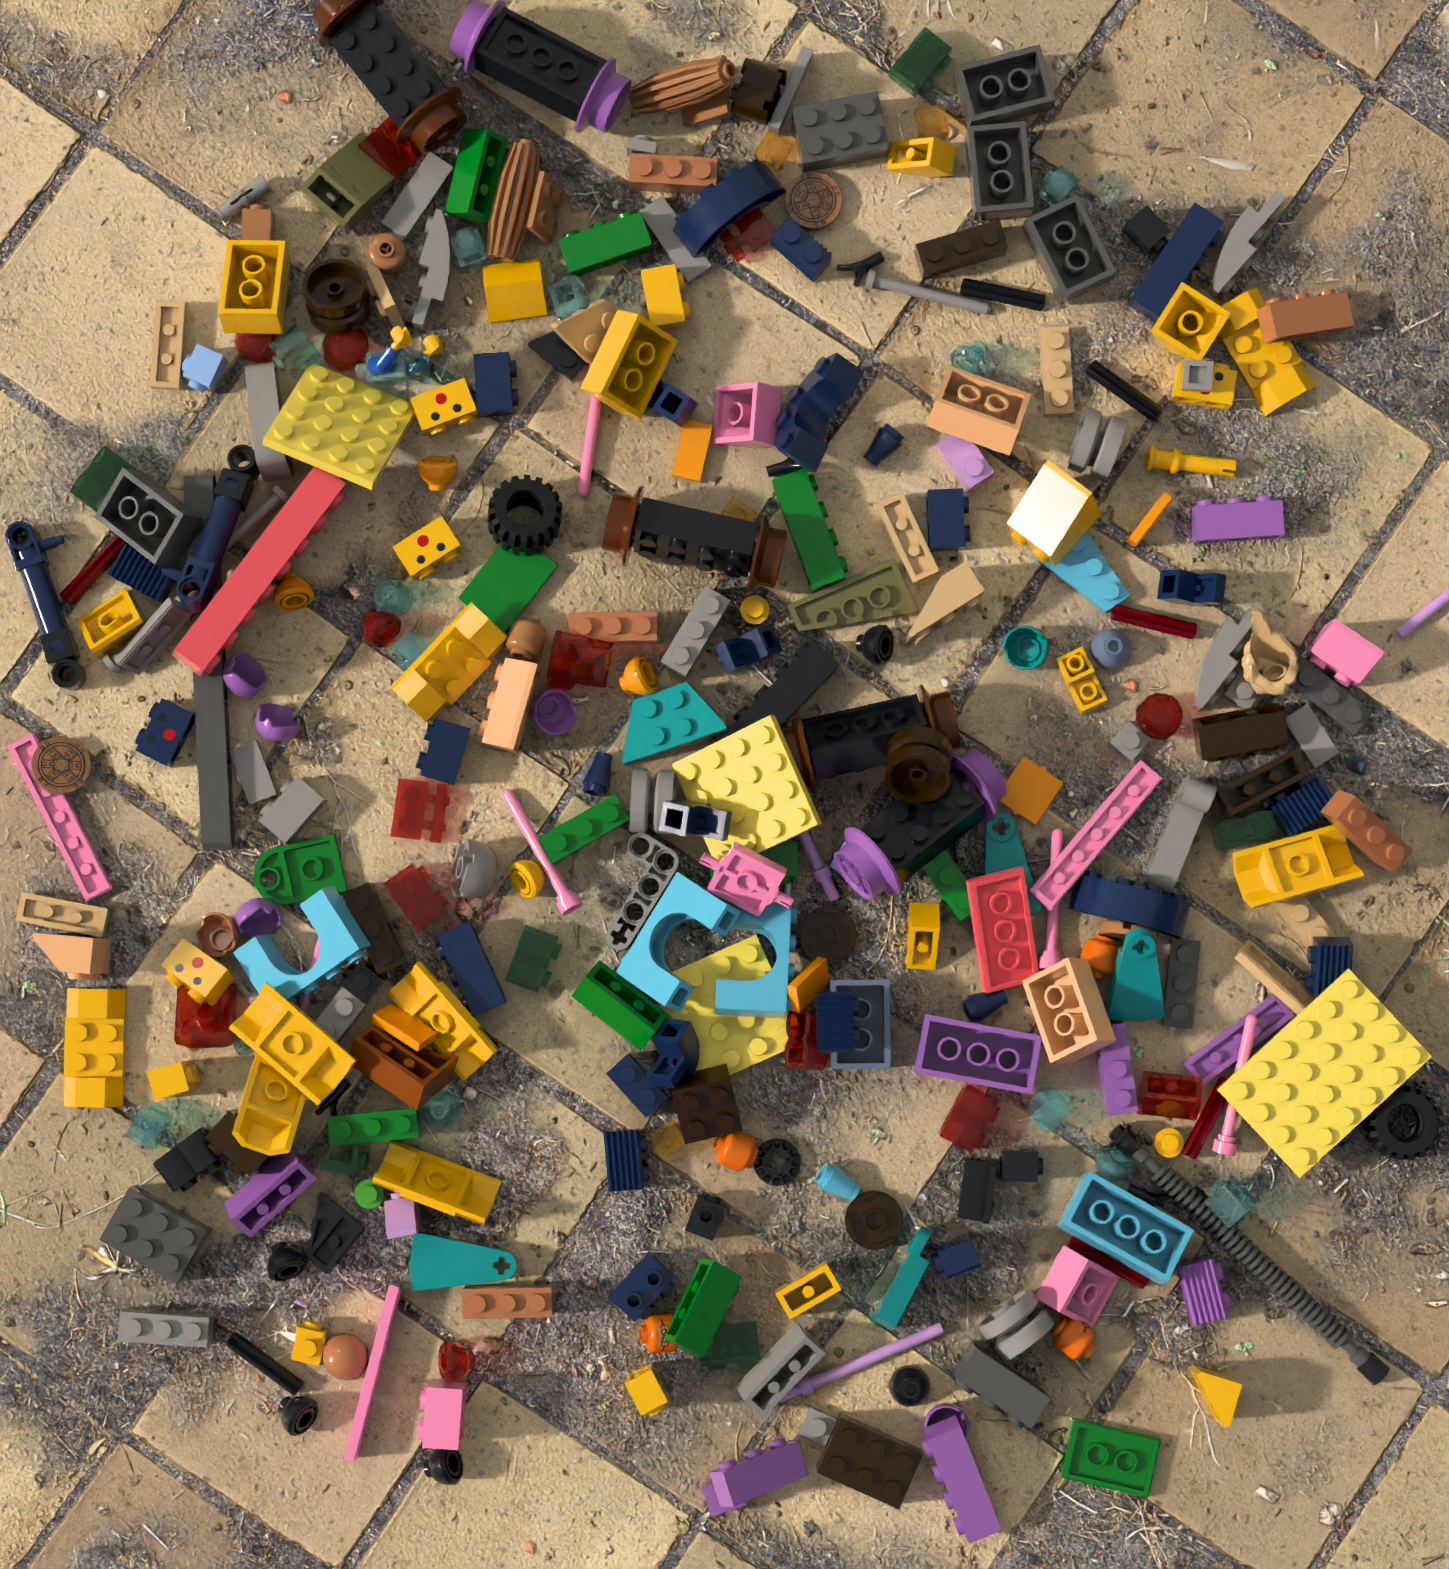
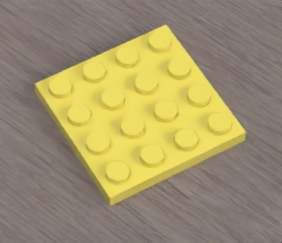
M310 362L265 434L263 445L372 490L416 414L412 403Z
M769 715L672 764L687 800L708 803L712 807L732 811L727 841L703 837L711 856L719 860L728 853L734 842L760 854L822 824L775 715Z
M753 935L673 971L674 974L695 987L680 1013L658 1002L659 1007L669 1014L668 1019L691 1021L699 1041V1060L695 1071L727 1063L729 1075H732L804 1042L790 1010H786V1019L715 1015L716 979L751 981L765 976L772 969L757 935Z

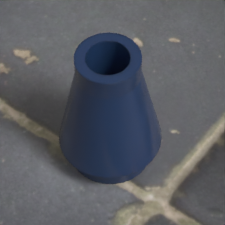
M886 423L883 428L879 427L863 457L877 467L884 459L902 446L900 443L904 437Z
M596 752L595 758L582 781L584 785L583 792L597 797H605L606 792L610 791L612 755Z
M1004 990L988 994L981 992L967 995V999L962 1001L963 1010L970 1022L976 1020L981 1022L1001 1006L1008 1004Z

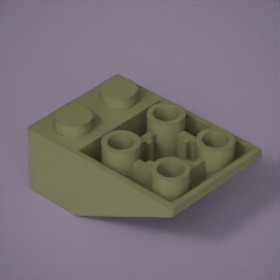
M360 132L319 166L300 187V191L305 199L348 235L405 169Z

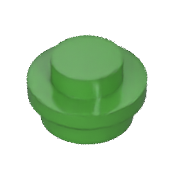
M373 1179L361 1181L355 1189L356 1202L366 1209H373L379 1206L385 1195L384 1188L373 1184Z

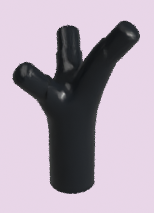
M877 252L855 263L837 265V270L854 271L856 276L853 285L858 287L861 278L869 271V268L871 269L883 263L884 257L881 252Z
M787 458L782 462L766 466L768 476L772 477L786 472L798 471L803 469V467Z
M344 1078L315 1111L316 1115H320L329 1106L331 1108V1115H336L338 1100L352 1084Z
M1132 1184L1129 1185L1127 1190L1128 1193L1155 1207L1154 1204L1163 1207L1165 1205L1164 1200L1174 1197V1195L1169 1197L1167 1194L1149 1192Z

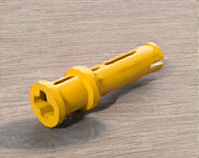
M1150 444L1146 454L1145 470L1151 471L1152 468L1169 470L1170 474L1178 473L1181 470L1233 478L1235 475L1233 471H1236V459L1182 453V450H1179V448L1174 447L1173 450L1155 448L1154 445Z

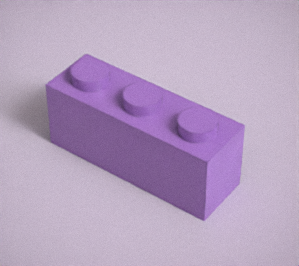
M1274 496L1256 497V502H1245V498L1227 499L1225 504H1216L1215 500L1198 501V505H1195L1190 510L1193 544L1280 539L1285 535L1283 501L1274 500Z
M1111 1023L1116 1042L1096 1051L1105 1114L1116 1115L1137 1112L1139 1109L1126 1023Z
M292 1146L289 1153L279 1154L230 1197L224 1205L230 1220L251 1238L317 1180V1177L310 1162Z
M785 1437L777 1438L768 1442L769 1447L761 1450L758 1447L744 1452V1458L736 1461L735 1458H730L719 1462V1468L709 1473L720 1507L737 1506L807 1476V1468L798 1441H786Z

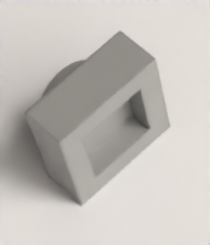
M636 135V138L628 137L627 156H630V153L657 154V142H653L651 137Z
M1184 359L1182 363L1181 391L1211 392L1214 361Z
M1239 671L1222 696L1240 709L1251 708L1260 694H1256L1250 682L1244 680V673Z
M1128 720L1108 744L1132 762L1151 739Z
M810 1406L799 1428L798 1435L825 1447L837 1418Z

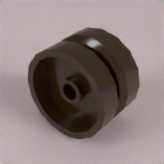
M328 259L317 263L307 271L303 279L302 291L306 301L307 314L313 326L321 332L338 335L355 331L366 323L371 314V301L366 276L362 268L348 260Z
M914 726L904 728L895 733L888 742L885 782L888 789L897 797L909 802L923 803L943 796L948 790L951 780L953 748L949 739L941 732L930 727Z

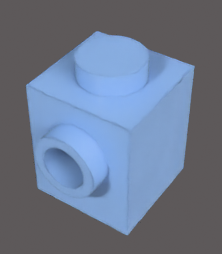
M196 344L192 355H187L182 364V371H184L182 376L189 381L187 386L201 393H204L205 389L214 392L228 360L224 355Z

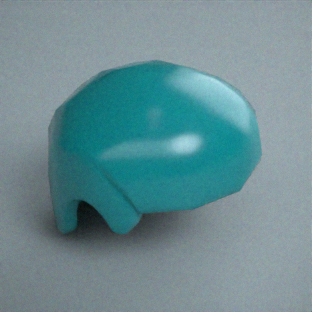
M1033 626L1015 627L1007 633L1002 646L1008 662L1020 670H1033L1044 663L1049 652L1048 641L1045 635Z

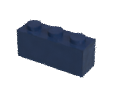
M467 922L437 936L439 943L435 944L442 960H448L451 966V970L447 971L454 987L459 985L463 993V997L459 998L460 1002L471 1012L473 1017L507 1003L472 922Z

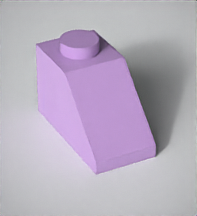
M950 435L935 445L967 494L992 478L994 471L974 443Z
M396 1192L390 1193L391 1199L384 1201L387 1239L417 1234L423 1229L418 1202L399 1196V1193Z

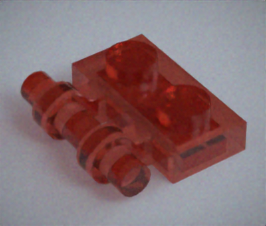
M758 207L733 223L741 235L734 238L727 229L720 238L725 244L723 248L728 255L732 254L735 260L740 262L747 256L741 248L742 246L748 244L752 251L755 252L771 241V236L776 230Z
M399 778L391 837L421 841L422 829L431 830L429 842L441 843L442 832H446L447 823H444L446 806H449L450 797H447L449 785L437 784L436 795L427 794L428 782ZM426 803L434 804L432 821L424 820Z

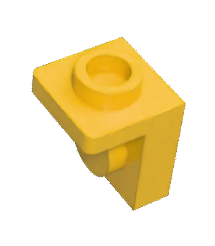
M305 1320V1324L300 1323L297 1325L295 1330L296 1338L290 1360L320 1366L329 1330L323 1329L322 1323Z

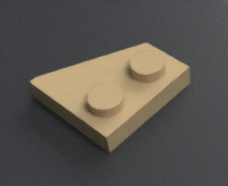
M374 265L366 267L371 278L367 280L368 288L373 297L378 295L380 298L375 301L381 317L388 316L393 328L400 326L403 329L406 326L379 268Z
M599 299L591 303L588 308L579 309L572 313L571 317L561 322L556 321L552 323L550 327L586 363L592 364L617 309L608 300Z

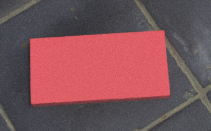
M1018 866L967 879L966 886L982 991L988 994L1022 985L1023 980L1039 972L1024 868Z

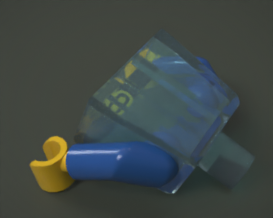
M396 326L390 331L394 342L388 344L383 351L367 352L365 361L357 362L355 368L358 379H366L368 383L382 386L430 384L429 362L431 360L429 358L440 353L443 350V344L438 336L431 334L423 340V344L427 349L423 353L421 351L399 349L411 344L412 337L407 327L401 329L400 326Z

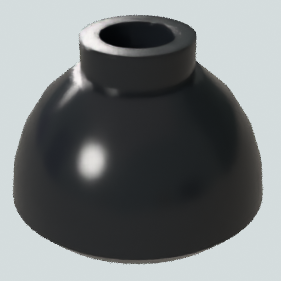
M887 625L873 626L864 635H858L856 649L858 652H862L869 662L883 666L891 658L894 648V637Z
M279 1242L271 1247L272 1254L268 1259L267 1272L271 1280H290L305 1270L308 1260L299 1249L288 1246L287 1242Z
M905 1365L895 1370L889 1381V1391L892 1398L900 1405L914 1407L926 1400L930 1392V1380L921 1368L914 1365Z
M305 1396L285 1397L280 1402L278 1411L281 1412V1422L286 1432L291 1436H298L306 1432L318 1415L317 1401Z
M435 1449L430 1455L429 1460L424 1462L425 1475L428 1478L433 1477L435 1481L441 1484L456 1485L462 1477L463 1462L458 1450Z

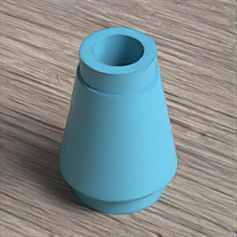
M828 1162L822 1166L815 1179V1183L820 1185L819 1189L850 1201L856 1198L861 1188L836 1164L831 1165Z

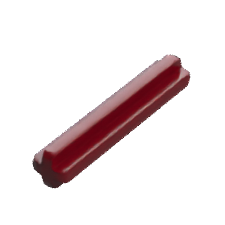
M116 535L60 593L61 598L66 603L73 605L116 561L124 544L128 546L129 544Z
M1119 604L1113 607L1111 619L1187 639H1194L1197 633L1196 623Z
M1225 1077L1218 1079L1182 1149V1153L1192 1159L1198 1157L1227 1101L1217 1090L1227 1080Z
M1074 1236L1070 1238L1068 1242L1070 1249L1141 1289L1147 1285L1149 1278Z

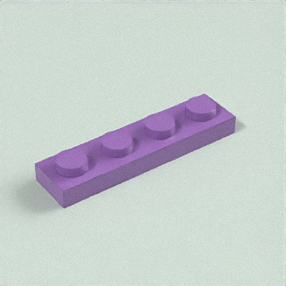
M1274 994L1270 995L1182 1062V1064L1199 1087L1204 1086L1237 1060L1245 1020L1248 1015L1253 1014L1258 1019L1253 1048L1295 1016L1290 1008Z

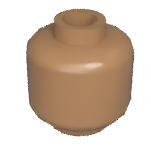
M393 233L378 234L369 244V259L374 266L379 268L380 272L385 274L396 273L406 264L408 256L406 246L397 235Z
M524 617L523 620H516L511 624L505 646L512 658L531 662L542 654L547 632L540 625L539 620L533 617Z

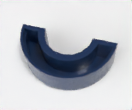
M755 159L741 169H738L736 166L731 168L723 175L724 180L716 186L713 183L706 186L699 193L701 198L689 209L683 210L675 217L677 223L673 228V232L693 258L716 243L724 231L742 216L758 207H766L786 192L784 186L765 161Z
M838 353L832 354L827 358L821 357L802 383L791 389L787 397L789 402L785 410L778 415L775 421V425L778 426L775 438L778 451L807 471L816 472L828 448L826 444L821 442L825 425L837 407L853 396L864 371Z
M1087 870L1074 883L1068 909L1148 927L1158 933L1182 939L1191 905L1187 902V896L1171 893L1170 896L1162 894L1163 888L1148 884L1145 885V889L1134 887L1133 880L1117 877L1116 882L1101 879L1102 874Z

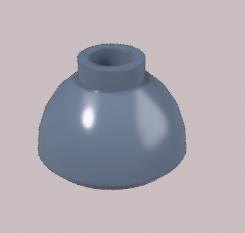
M1111 628L1100 631L1091 642L1090 651L1092 658L1099 666L1106 669H1116L1123 666L1131 654L1129 638L1118 629Z

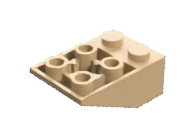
M966 561L940 577L905 638L906 644L914 641L915 644L920 643L930 636L933 627L938 625L942 629L955 620L954 618L957 617L956 613L960 610L967 613L980 604L982 601L981 596L985 590Z

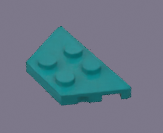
M684 682L633 700L622 761L623 764L629 765L729 731L730 727L716 714L709 703L699 695L690 683Z

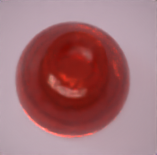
M371 609L362 618L364 622L363 635L371 648H381L390 644L397 637L401 629L400 618L388 611Z
M444 1341L441 1344L438 1353V1366L440 1375L446 1383L459 1380L466 1374L468 1369L474 1368L475 1357L473 1351H467L461 1344L454 1341Z

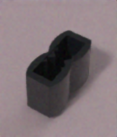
M204 1126L153 1163L173 1192L180 1188L183 1192L187 1191L198 1182L195 1178L198 1174L205 1171L208 1175L222 1164L219 1161L221 1157L208 1147L210 1142L205 1138L208 1132Z

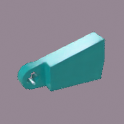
M999 812L993 821H987L985 825L984 875L1021 866L1025 870L1027 891H1029L1034 882L1015 821L1007 813ZM997 819H1002L1003 824H1008L1009 829L1004 831L1003 836H999L998 831H993L992 826L997 824ZM1028 892L1031 913L1043 911L1040 902Z
M1137 928L1130 931L1125 937L1123 947H1119L1104 1005L1109 1020L1139 1021L1165 1017L1156 943L1153 934L1147 929ZM1139 940H1144L1142 946H1136Z
M920 1225L910 1241L905 1258L870 1317L871 1320L888 1330H892L898 1324L930 1263L922 1258L920 1254L932 1231Z
M423 1231L414 1234L410 1258L411 1291L504 1281L511 1278L516 1272L517 1260L510 1251ZM500 1257H505V1262L510 1263V1268H506L504 1273H499V1268L494 1267V1262H498Z

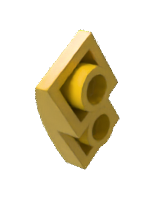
M1082 646L1056 658L1060 672L1081 715L1108 703V699L1095 676V670Z

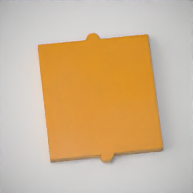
M1023 756L1005 783L1007 795L999 800V802L1010 808L1013 815L1019 814L1036 825L1064 782L1047 772L1045 766L1040 767Z

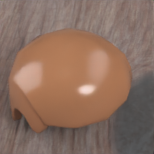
M218 912L204 915L201 926L196 930L199 948L209 957L216 959L231 955L240 942V932L235 921L230 916Z
M348 1333L335 1335L324 1346V1366L328 1373L336 1379L349 1381L358 1378L367 1368V1348L356 1335Z

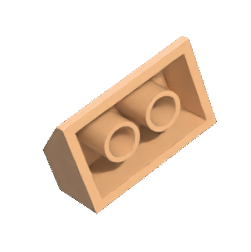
M506 657L504 664H498L494 679L499 681L496 692H490L486 707L491 709L488 720H482L478 735L483 737L482 743L484 745L518 754L541 672L538 664Z
M33 933V940L60 972H69L68 978L99 980V974H108L111 939Z

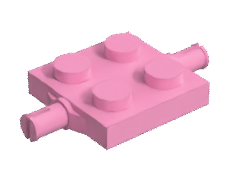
M737 842L733 843L728 853L720 860L706 852L703 853L699 860V863L714 870L713 877L707 887L708 892L757 917L773 901L787 909L790 908L794 901V897L779 891L780 883L786 875L787 868Z

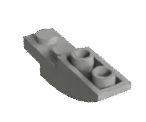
M1278 191L1275 192L1259 212L1249 205L1229 232L1214 266L1210 287V296L1212 298H1215L1220 292L1225 295L1236 283L1232 279L1238 271L1244 274L1255 261L1251 256L1256 251V248L1249 241L1254 245L1265 232L1261 227L1268 220L1273 223L1284 211L1280 206L1286 198Z
M440 209L435 210L434 217H428L425 226V232L428 235L425 244L420 243L416 254V260H419L418 264L421 270L428 273L421 276L418 291H421L418 302H413L409 318L412 319L414 328L426 331L434 304L446 307L452 279L451 240L443 212Z
M1257 602L1249 607L1237 624L1230 618H1227L1213 636L1203 656L1196 678L1193 707L1196 710H1200L1204 706L1209 709L1219 696L1216 690L1222 683L1227 686L1237 674L1234 667L1238 662L1230 656V653L1236 655L1246 643L1242 638L1249 630L1252 632V608H1260L1262 613L1265 609Z

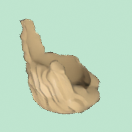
M1252 608L1251 639L1245 644L1244 656L1242 658L1244 680L1250 682L1256 694H1284L1289 685L1296 682V675L1299 670L1296 650L1283 633L1272 631L1267 618L1263 615L1260 608Z

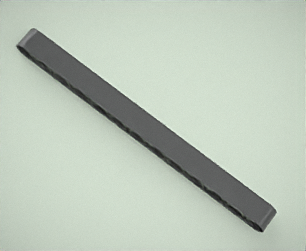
M215 474L184 476L185 505L203 518L187 545V558L188 556H193L215 500L213 492L217 484ZM221 564L219 567L221 575L218 580L215 591L213 593L212 599L222 587ZM202 612L194 613L190 617L191 626ZM224 648L219 653L222 657L221 661L211 674L205 671L200 677L193 672L201 842L204 851L230 850L235 847L231 755L229 752L228 691L222 674L226 663Z

